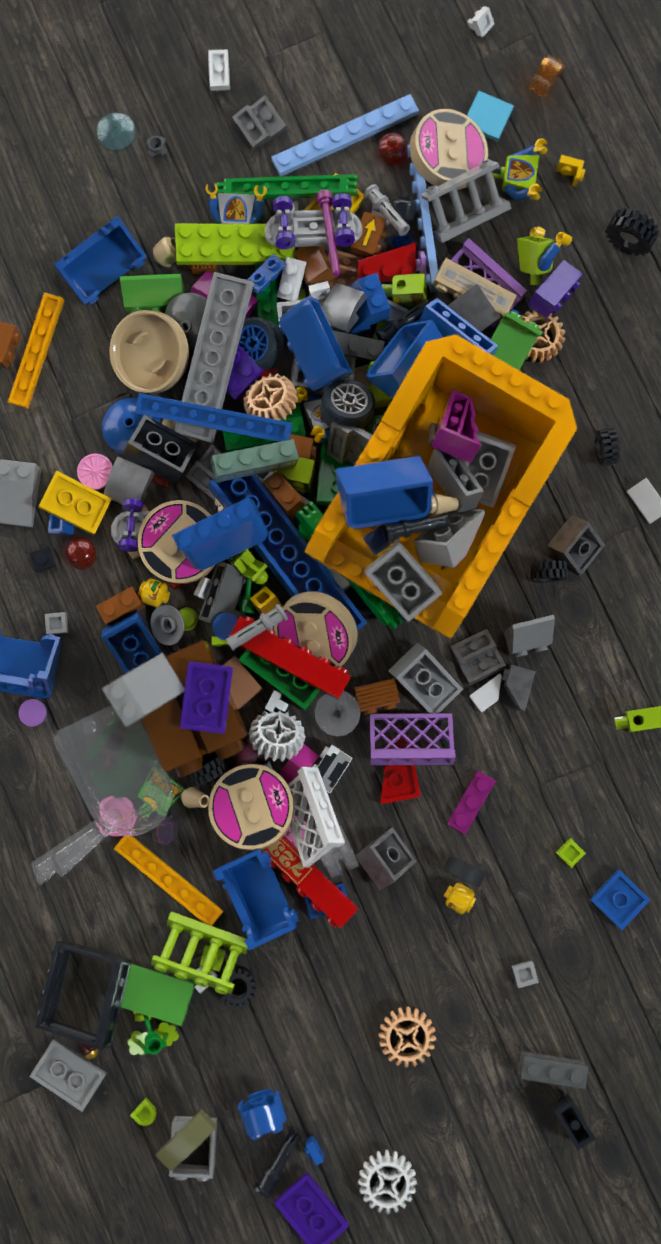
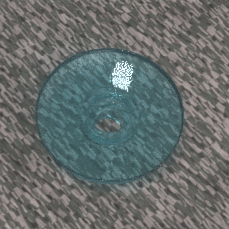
M107 114L97 125V137L101 144L108 149H123L134 139V123L125 114Z

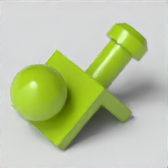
M248 549L230 557V562L242 576L257 584H264L267 581L268 574L264 570L267 565L256 560Z

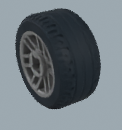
M351 379L337 380L327 386L323 393L320 405L321 417L330 428L332 422L364 430L371 422L375 409V399L370 389L362 383Z

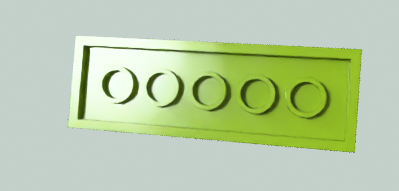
M175 223L177 265H262L272 254H275L285 262L286 257L295 259V247L280 249L269 244L264 234L266 224Z

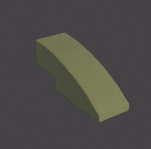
M201 1108L155 1156L172 1171L215 1130L217 1124Z

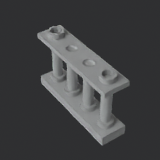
M490 159L481 161L479 166L439 186H431L426 189L425 193L421 194L422 199L426 201L432 200L440 225L437 230L433 231L436 240L443 243L511 209L510 202L498 196L492 175V170L498 168L499 163ZM482 175L485 176L491 197L490 204L486 206L481 205L474 179ZM466 183L474 206L473 212L467 215L464 214L456 189ZM448 192L450 193L457 216L456 220L451 223H447L439 199L440 196Z

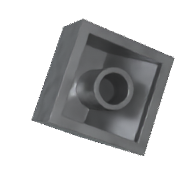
M573 515L569 517L547 545L557 559L566 561L567 567L580 576L605 546L588 521Z
M393 827L355 855L379 890L395 882L417 862Z

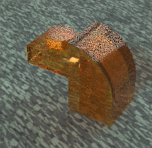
M547 54L528 89L546 98L566 66L560 59Z

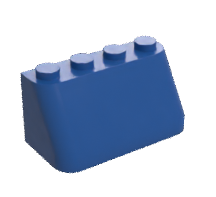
M308 296L279 318V329L283 334H286L288 339L287 346L297 358L295 361L300 371H303L306 377L304 382L309 390L312 389L314 392H319L327 388L331 383L353 374L318 299Z
M433 320L410 323L400 328L368 370L366 376L369 381L392 399L425 343L443 338Z
M420 456L336 469V482L345 520L351 528H362L399 522L404 519L422 518L431 510L433 480Z
M248 497L173 534L172 537L193 568L205 570L263 542L267 538L268 530L254 500Z

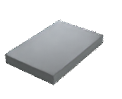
M54 1038L29 1077L83 1112L107 1072Z

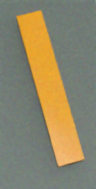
M44 292L8 399V403L25 409L29 408L64 303L62 297Z
M129 832L115 846L114 850L204 924L212 926L224 911Z

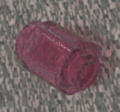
M248 739L247 742H243V750L233 756L236 759L234 763L237 766L254 764L259 757L258 750H253V744H250Z

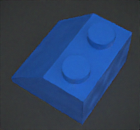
M377 273L360 278L350 286L365 292L367 296L356 312L359 319L353 325V331L390 318L391 307Z

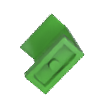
M511 311V313L507 312L504 314L491 340L498 345L494 357L520 370L537 337L541 336L543 332L539 330L537 324L530 321L526 323L521 320V315Z
M131 964L121 1007L182 1026L193 994L195 981L187 979V981Z

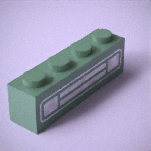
M294 439L214 455L212 456L211 466L215 482L217 483L293 467L297 465L299 457Z

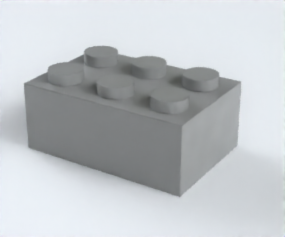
M399 540L365 569L366 575L408 622L442 594L441 588Z

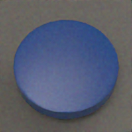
M230 613L218 615L212 625L216 637L226 641L238 618Z

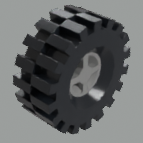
M625 208L618 209L605 230L606 238H609L608 241L610 243H614L613 246L615 248L619 247L621 251H627V254L632 255L634 253L635 256L648 254L659 235L658 225L653 224L654 220L652 218L648 219V215L640 214L641 211L636 210L634 212L631 208L628 211Z

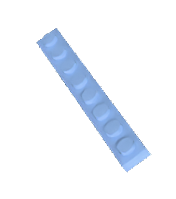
M411 94L276 154L272 156V162L281 177L418 115L419 109Z
M407 145L408 157H411L410 145ZM412 161L410 163V175H414L415 180L412 181L413 194H417L415 211L419 212L420 218H417L418 230H422L420 247L425 251L428 273L425 279L426 285L430 287V293L438 292L435 288L436 286L432 284L438 273L429 204L428 201L421 197V194L426 192V183Z

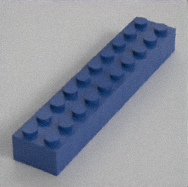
M256 475L217 483L215 478L210 481L208 488L224 509L248 497L254 500L267 527L268 535L263 542L253 546V548L291 598L303 592L327 594L337 599L348 609L356 623L357 631L367 624L366 620L326 567L304 552L308 545L304 538L297 536L298 530Z

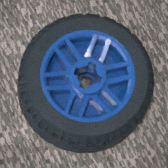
M251 317L244 320L239 345L264 372L272 369L279 362L284 350L283 336L275 324L259 317Z

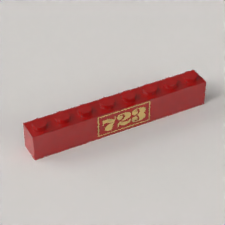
M285 836L272 846L262 849L263 851H268L271 857L270 865L273 868L277 866L282 871L280 875L288 883L293 881L298 886L296 891L304 898L308 896L313 901L311 905L319 913L323 911L328 916L326 920L334 928L337 925L341 928L359 909L314 864L310 867H304L297 847Z

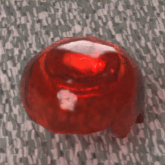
M395 132L385 134L378 143L379 155L382 156L384 162L388 165L402 163L407 158V142L405 138Z
M77 537L71 539L68 545H66V558L75 569L85 570L95 563L97 559L96 548L88 538Z

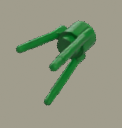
M248 578L246 595L241 598L240 592L239 602L236 606L239 607V612L255 613L256 607L250 600L252 597L250 596L251 580ZM267 581L261 584L259 591L266 586Z

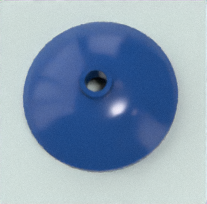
M124 398L115 402L109 407L103 417V437L110 448L123 455L127 443L144 416L135 413L138 398ZM149 416L150 418L161 423L160 418ZM132 420V425H126L127 421Z

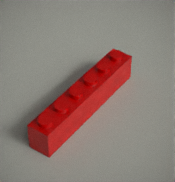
M240 616L229 637L249 626L255 620L248 616L245 619ZM265 630L239 646L337 700L340 699L351 678L348 675V670L341 666L335 668L329 665L330 661L322 656L316 658L311 655L312 651L304 646L298 648L293 645L294 641L285 636L281 639L274 635V630Z

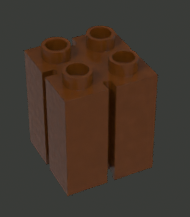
M204 640L166 656L167 661L184 688L186 687L189 662L219 665L209 642ZM185 691L141 718L164 772L175 768L179 778L203 768V765L206 764L203 755L215 750L218 759L222 760L243 750L244 745L241 739L246 737L248 731L231 692L225 733L180 728Z

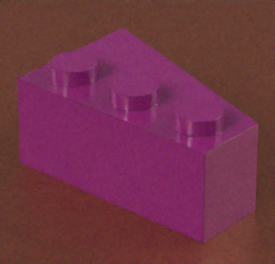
M452 390L443 408L432 444L433 448L469 463L473 461L481 446L480 440L477 439L478 427L474 423L475 411L472 397Z

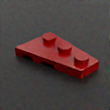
M416 243L358 260L357 280L377 273L381 283H393V276L416 274Z
M402 737L394 743L399 749H405L409 745ZM385 765L380 804L421 797L415 765Z

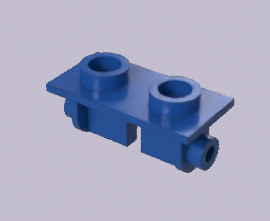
M272 254L247 279L254 282L252 290L257 295L259 293L262 294L270 285V281H274L283 273V269L287 265L275 254Z

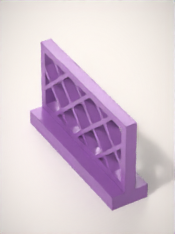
M469 238L463 244L460 251L451 259V261L458 264V259L465 254L470 259V266L462 267L470 269V271L472 269H481L484 271L485 279L496 282L498 286L517 295L509 312L526 296L527 290ZM501 320L494 321L490 326L494 329Z
M370 714L371 765H454L455 750L452 714ZM374 720H383L388 725L382 731H379L374 726ZM398 720H404L408 724L402 732L394 725ZM418 720H424L429 725L421 731L414 724ZM438 720H448V727L444 731L435 725ZM390 727L398 733L392 741L384 735ZM411 727L419 734L413 741L405 735ZM431 727L440 734L434 741L425 735ZM380 737L388 743L384 749H375V742ZM400 737L409 743L405 749H399L394 744ZM421 737L430 744L425 749H420L415 744ZM443 737L449 742V748H440L436 742Z

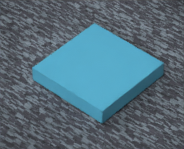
M478 91L467 116L478 125L484 137L498 142L514 105Z

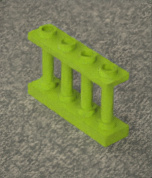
M171 912L167 926L171 929L170 935L161 957L153 955L151 965L160 972L169 971L175 973L174 976L179 979L186 980L188 978L194 980V983L198 986L213 987L220 994H231L234 984L229 983L238 955L241 953L246 954L248 948L244 941L246 938ZM183 931L190 934L191 939L181 964L169 961V957L179 933ZM205 939L210 941L211 945L201 972L188 968L198 941ZM224 946L229 948L231 952L222 977L219 979L210 976L209 972L218 948Z

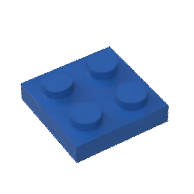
M619 869L590 898L620 930H623L650 901Z

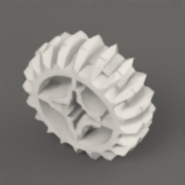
M281 710L278 712L270 711L269 713L264 711L262 716L257 715L256 719L251 723L249 730L250 744H253V750H258V756L264 754L265 760L271 757L273 762L277 758L283 762L285 757L290 760L293 755L297 756L305 740L304 727L301 726V721H296L295 715L290 717L289 712L284 714Z
M385 1150V1156H381L380 1151H378L376 1159L370 1155V1163H363L365 1169L360 1170L359 1174L362 1178L358 1179V1184L362 1186L360 1193L365 1194L363 1197L364 1201H370L371 1209L377 1205L379 1213L382 1211V1208L386 1209L387 1214L390 1213V1208L393 1207L394 1211L398 1212V1205L405 1208L406 1203L404 1200L411 1202L412 1197L410 1194H415L416 1190L413 1186L417 1184L416 1178H413L415 1170L410 1169L412 1166L410 1161L405 1162L404 1155L398 1158L396 1151L393 1152L392 1156L389 1155V1150ZM384 1166H392L395 1168L392 1170H386ZM376 1171L379 1180L375 1182V1186L371 1188L370 1179L373 1173ZM404 1175V1186L399 1192L396 1184L400 1181V1177ZM383 1177L384 1179H388V1181L389 1179H391L392 1186L387 1183L384 1184ZM384 1193H388V1194H390L391 1196H390V1197H384V1196H380V1195H382V1194H384Z

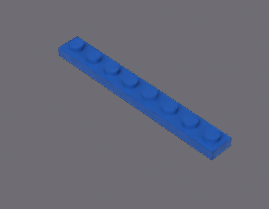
M141 393L138 394L135 412L137 414H145L147 416L277 442L290 440L293 423Z

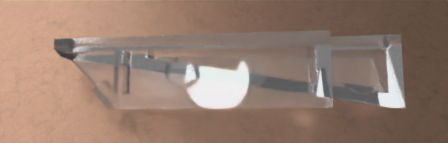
M112 808L33 861L31 866L39 885L49 880L56 872L60 877L67 874L125 819L115 808Z

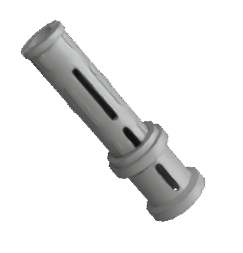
M376 184L369 186L363 195L365 200L370 201L373 204V209L376 212H381L401 236L405 235L409 231L410 226L389 204V198L386 195H382Z
M277 604L276 608L268 613L260 614V619L231 637L226 638L230 648L235 650V648L265 630L271 631L273 626L283 620L287 621L288 618L282 607Z

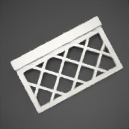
M302 767L298 770L299 775L288 784L290 791L293 792L294 814L290 828L303 866L310 867L332 848L341 847L345 841L319 769ZM301 783L304 788L303 792L299 791ZM298 795L302 796L300 806L297 805ZM307 801L310 806V811L306 809ZM296 809L299 810L297 821L294 816ZM305 813L309 815L307 825L303 824ZM314 820L317 826L316 829L312 828ZM302 828L306 829L304 840L301 837ZM311 832L315 833L313 844L309 842ZM320 839L322 840L323 848L319 847ZM308 847L312 848L310 858L307 855Z

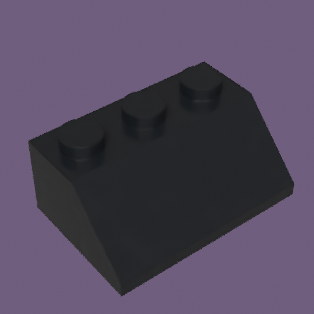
M144 414L127 443L122 456L144 468L152 470L155 474L176 485L198 444Z

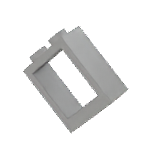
M175 1116L172 1122L171 1138L193 1117ZM211 1118L217 1124V1118ZM217 1125L210 1134L208 1165L179 1164L172 1171L169 1170V1177H175L176 1180L196 1178L198 1181H207L213 1178Z

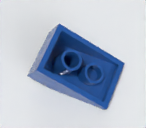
M138 610L102 629V639L125 674L162 653Z

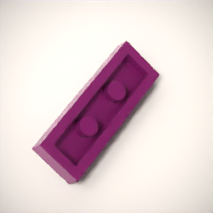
M477 770L447 824L466 835L496 781Z

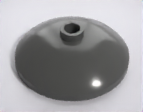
M191 292L183 293L173 298L167 305L164 314L173 318L181 326L188 341L189 353H194L207 298ZM184 323L188 325V329L185 328Z

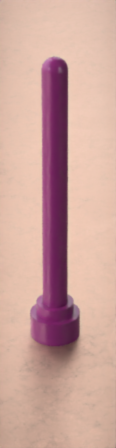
M321 190L316 195L317 204L323 211L332 275L338 277L340 275V268L330 210L333 197L331 191Z

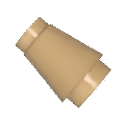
M432 494L431 510L428 514L434 516L457 510L458 499L456 497Z
M190 787L182 793L181 800L188 808H205L209 805V797L195 787Z

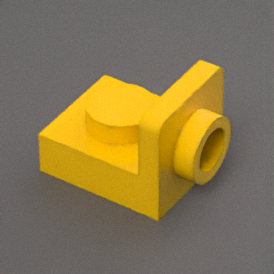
M561 155L556 171L561 172L565 176H574L572 186L576 187L578 181H582L585 169H582L584 161Z

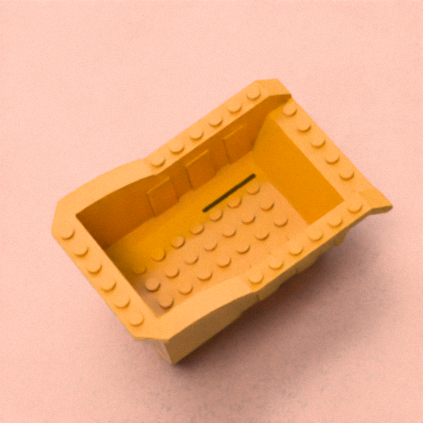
M458 335L439 338L425 343L390 403L379 426L354 465L358 466L420 456L433 480L434 492L437 495L447 496L427 468L433 450L436 449L429 445V426L431 423L439 424L443 408L452 390L472 397L475 411L474 423L478 427V431L517 444L494 508L478 503L477 507L474 508L484 510L485 515L467 555L458 565L447 567L420 562L414 540L422 532L413 533L407 539L403 537L398 539L441 588L442 592L438 598L417 614L414 619L450 639L465 618L519 524L577 430L568 398ZM338 491L316 527L304 552L312 559L394 606L366 575L365 569L398 540L375 556L362 538L379 525L362 528L349 527L345 520Z

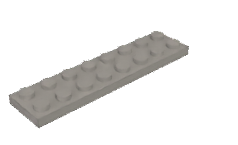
M214 272L182 402L222 409L254 282ZM176 422L174 431L213 443L217 429Z

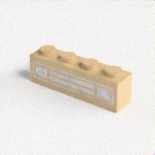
M447 258L442 262L432 283L438 291L454 295L453 298L455 300L478 284L499 314L500 320L505 313L509 312L517 296Z

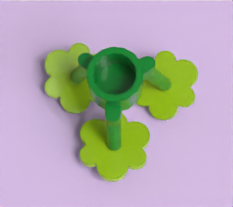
M133 1011L135 1021H145L147 1032L134 1031L131 1038L128 1039L127 1044L130 1046L129 1052L132 1055L138 1053L140 1055L148 1053L157 1054L162 1050V1047L171 1046L173 1041L178 1040L179 1034L175 1031V1025L162 1022L159 1028L153 1032L150 1024L151 1017Z

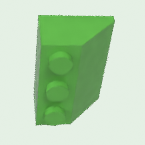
M181 274L120 276L123 303L127 315L141 310L165 313L169 302L176 296L185 293Z

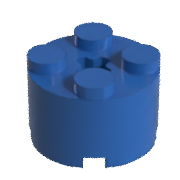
M271 1089L255 1092L248 1096L249 1100L244 1103L242 1100L238 1104L245 1132L250 1136L251 1140L258 1139L263 1134L269 1132L278 1133L283 1129L282 1124L286 1121L287 1117L278 1090H275V1093H272Z

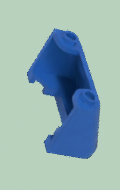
M117 216L52 266L84 305L87 303L92 305L99 299L97 295L133 267L137 270L145 264L144 259L147 256Z
M0 632V692L38 698L51 697L60 654L61 638L49 634L43 636L41 642L2 637Z
M262 849L250 852L213 871L217 881L221 879L222 882H225L222 887L227 889L244 926L242 930L246 932L248 938L244 940L248 950L294 930L297 927L296 922L299 921L297 913L294 909L291 910L270 865L271 857L268 851H263Z

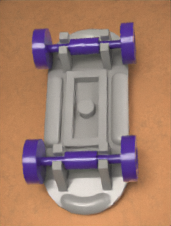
M344 193L337 194L332 198L334 210H331L336 245L343 247L357 242L363 231L361 221L349 210L352 206L351 197ZM280 196L274 199L273 210L276 212V215L267 222L264 232L269 244L280 249L328 246L322 210L291 212L293 209L291 198Z
M125 499L123 500L122 508L126 511L119 514L113 521L111 536L120 550L136 552L139 550L138 534L140 527L151 511H142L143 502L140 500Z

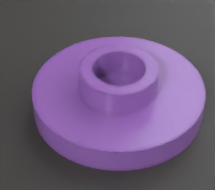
M419 251L418 259H416V271H419L420 274H425L426 278L424 251Z
M36 699L25 701L19 709V718L27 726H38L44 722L47 716L45 705Z

